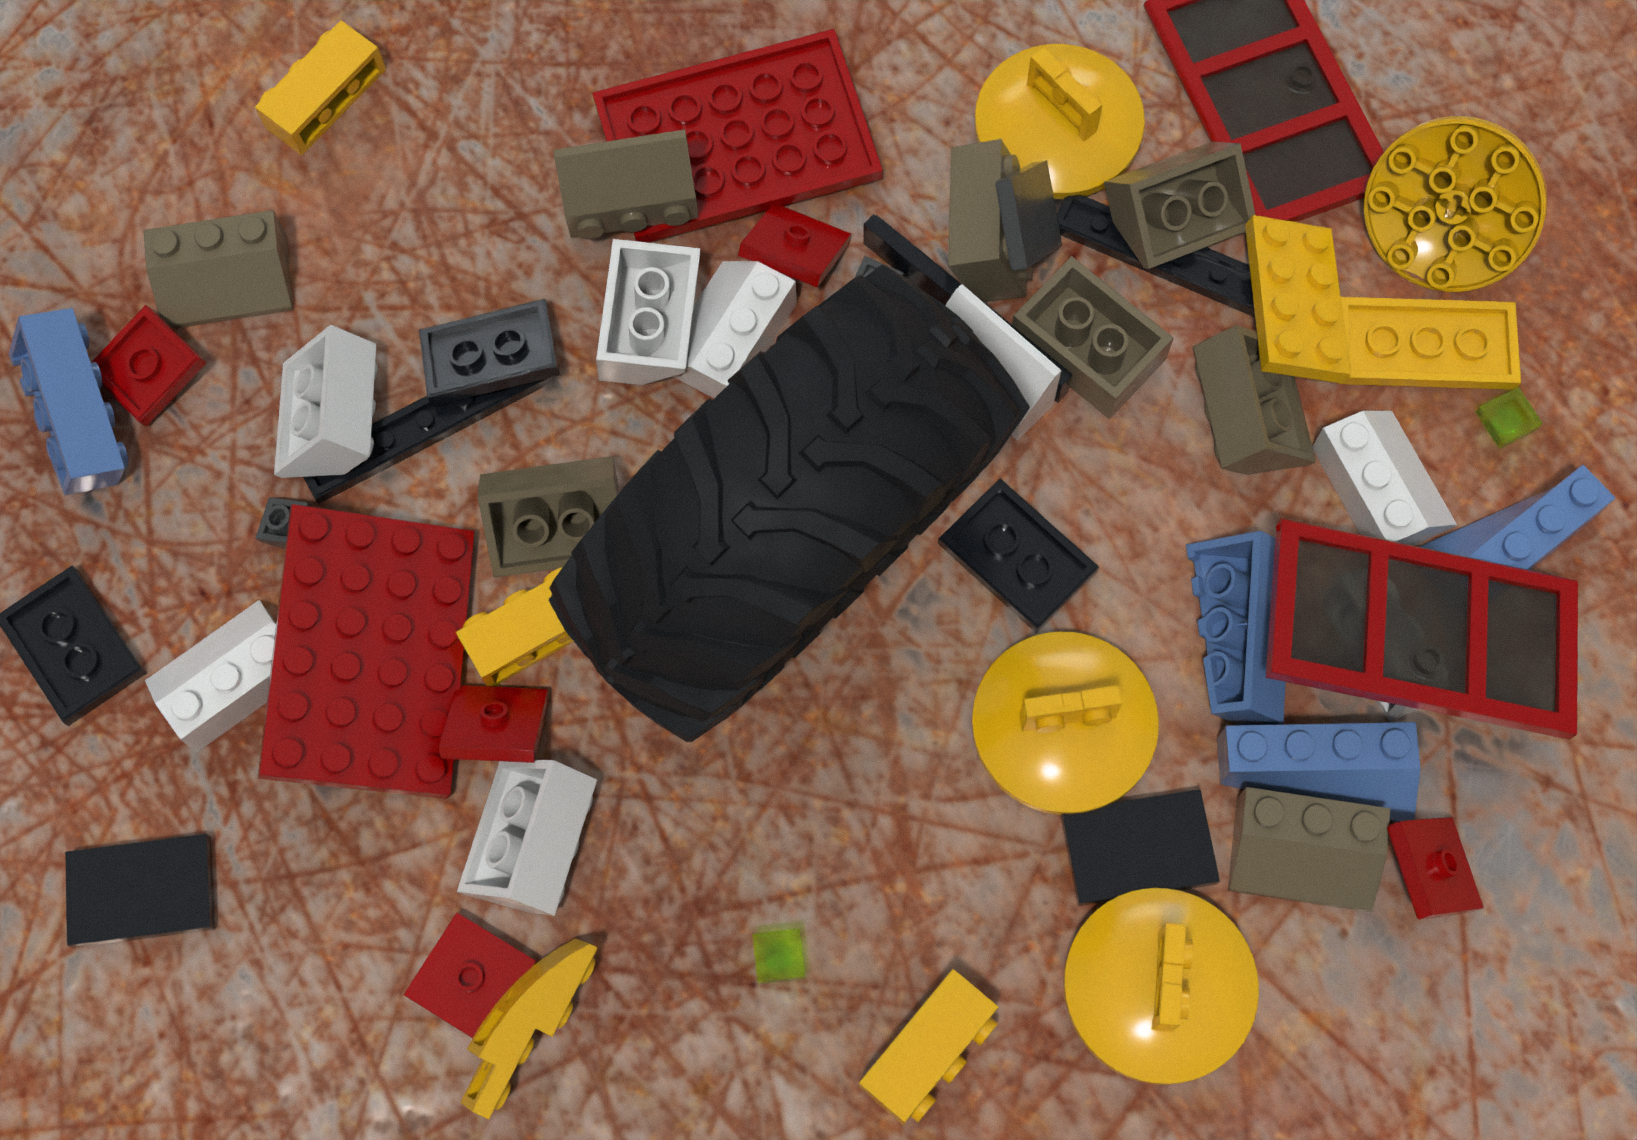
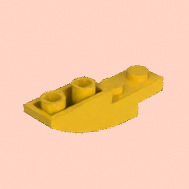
M576 938L564 944L533 965L495 1004L467 1047L468 1051L481 1058L482 1061L460 1101L462 1105L488 1120L494 1110H499L503 1106L511 1088L509 1080L517 1064H523L532 1050L534 1044L532 1035L535 1029L553 1037L556 1029L562 1028L569 1019L573 1009L571 999L579 984H584L590 977L595 966V958L593 956L597 947Z

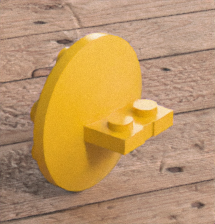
M1046 44L1031 47L1003 61L984 82L976 102L974 118L977 143L1002 139L1011 155L1015 154L1017 156L1020 169L1033 162L1047 160L1054 199H1064L1072 195H1091L1105 188L1104 181L1123 175L1136 158L1145 125L1144 109L1140 94L1123 69L1096 51L1070 44Z
M1467 116L1433 119L1419 124L1399 136L1385 150L1374 166L1367 183L1364 198V216L1367 231L1372 244L1384 262L1408 281L1428 289L1444 292H1462L1479 289L1491 285L1513 272L1534 248L1541 234L1547 212V189L1540 165L1529 148L1517 136L1500 125ZM1404 270L1414 273L1426 281L1415 278Z
M1060 631L1039 634L1024 639L1007 649L993 662L983 676L977 689L972 710V735L975 749L991 779L1002 791L1019 803L1034 810L1055 815L1093 811L1114 803L1125 796L1138 783L1147 770L1156 749L1159 733V717L1155 697L1148 681L1137 665L1122 651L1108 642L1076 632Z
M1168 888L1140 889L1125 893L1108 901L1098 908L1082 925L1071 944L1065 962L1063 975L1064 999L1069 1018L1077 1035L1086 1048L1105 1066L1118 1074L1139 1082L1155 1085L1181 1084L1196 1080L1215 1071L1238 1051L1247 1038L1255 1020L1259 999V981L1255 961L1247 942L1235 924L1219 909L1207 901L1183 891Z

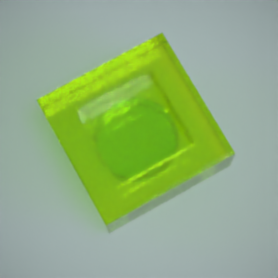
M1519 387L1481 405L1476 412L1499 449L1537 431L1543 424Z
M800 928L752 934L758 985L806 979Z

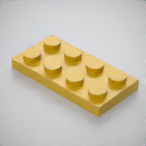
M1252 215L1245 224L1261 371L1343 384L1351 375L1332 229Z
M1341 297L1351 375L1343 384L1516 390L1521 384L1516 302Z

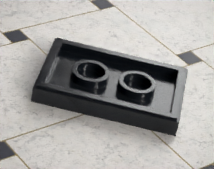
M546 299L419 330L427 398L432 407L560 375L550 311Z
M1001 479L992 485L938 538V544L1036 634L1099 570L1097 564Z
M73 565L0 613V627L62 722L67 726H70L147 674L79 571Z
M1200 789L1114 802L1089 812L1060 815L1078 906L1108 902L1120 895L1140 889L1168 888L1185 890L1216 885L1220 882Z
M208 834L65 852L67 946L76 948L215 930L211 837Z

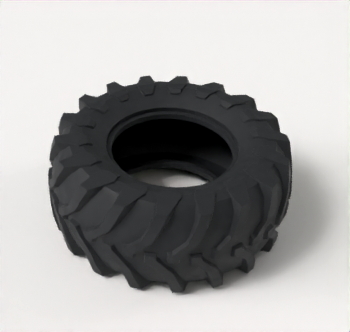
M881 265L866 277L859 275L852 279L819 306H815L778 335L776 343L766 352L760 351L731 376L727 380L729 385L713 400L708 398L674 432L675 438L662 451L658 449L628 481L572 550V556L549 587L552 593L549 603L564 630L583 654L591 660L597 672L634 708L685 742H693L741 708L757 691L761 690L785 667L784 664L791 657L796 658L821 634L820 630L832 618L836 619L864 592L863 588L876 575L880 576L908 549L909 542L917 534L921 535L948 508L950 502L959 497L979 476L981 471L1000 452L1030 408L1009 373L957 314L921 290L914 282L885 265Z

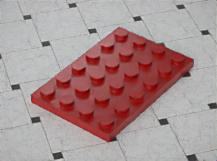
M835 29L592 92L606 142L685 130L699 218L691 219L684 224L675 226L668 224L646 226L641 231L633 232L635 240L638 242L648 243L763 212L768 210L771 205L785 206L883 179V169Z
M296 504L291 505L257 779L447 799L451 795L454 759L440 758L439 744L454 692L459 690L461 685L464 646L456 632L464 628L463 624L467 619L474 531Z

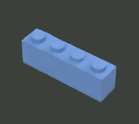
M73 308L19 316L9 350V357L13 366L21 365L22 378H20V385L25 397L35 396L33 407L37 428L41 432L49 431L51 436L46 439V450L64 496L118 485L124 469L128 467V456L125 446L122 442H116L112 430L115 427L112 406L109 402H103L99 390L102 387L99 366L96 362H90L86 350L89 348L87 329L84 323H77Z
M1582 465L1557 486L1419 547L1531 571L1594 520L1615 497ZM1417 569L1467 623L1468 579ZM1489 584L1488 605L1509 588Z
M1263 531L1186 545L1187 556L1194 563L1196 576L1191 578L1193 595L1199 598L1202 618L1197 620L1199 636L1205 638L1208 654L1203 661L1211 714L1236 725L1283 724L1286 682L1265 678L1275 538Z
M1416 722L1225 726L1217 738L1220 785L1242 790L1250 787L1391 808L1390 820L1395 821L1394 823L1414 820L1421 770Z

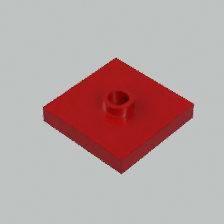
M771 205L740 243L738 256L749 261H758L786 276L818 287L848 247L851 233L784 206Z
M147 305L128 322L91 362H96L99 366L102 385L139 423L146 427L207 363Z
M460 685V689L454 692L439 744L440 758L535 763L549 702L548 689Z
M1453 817L1406 820L1387 826L1418 920L1471 913L1484 908Z
M456 912L403 995L473 1038L495 1004L537 961Z

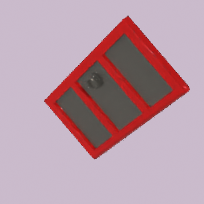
M1147 0L1144 3L1143 7L1210 141L1241 144L1256 216L1299 222L1365 198L1369 177L1384 151L1305 0Z
M1280 518L1275 527L1276 535L1265 678L1568 740L1577 735V580Z

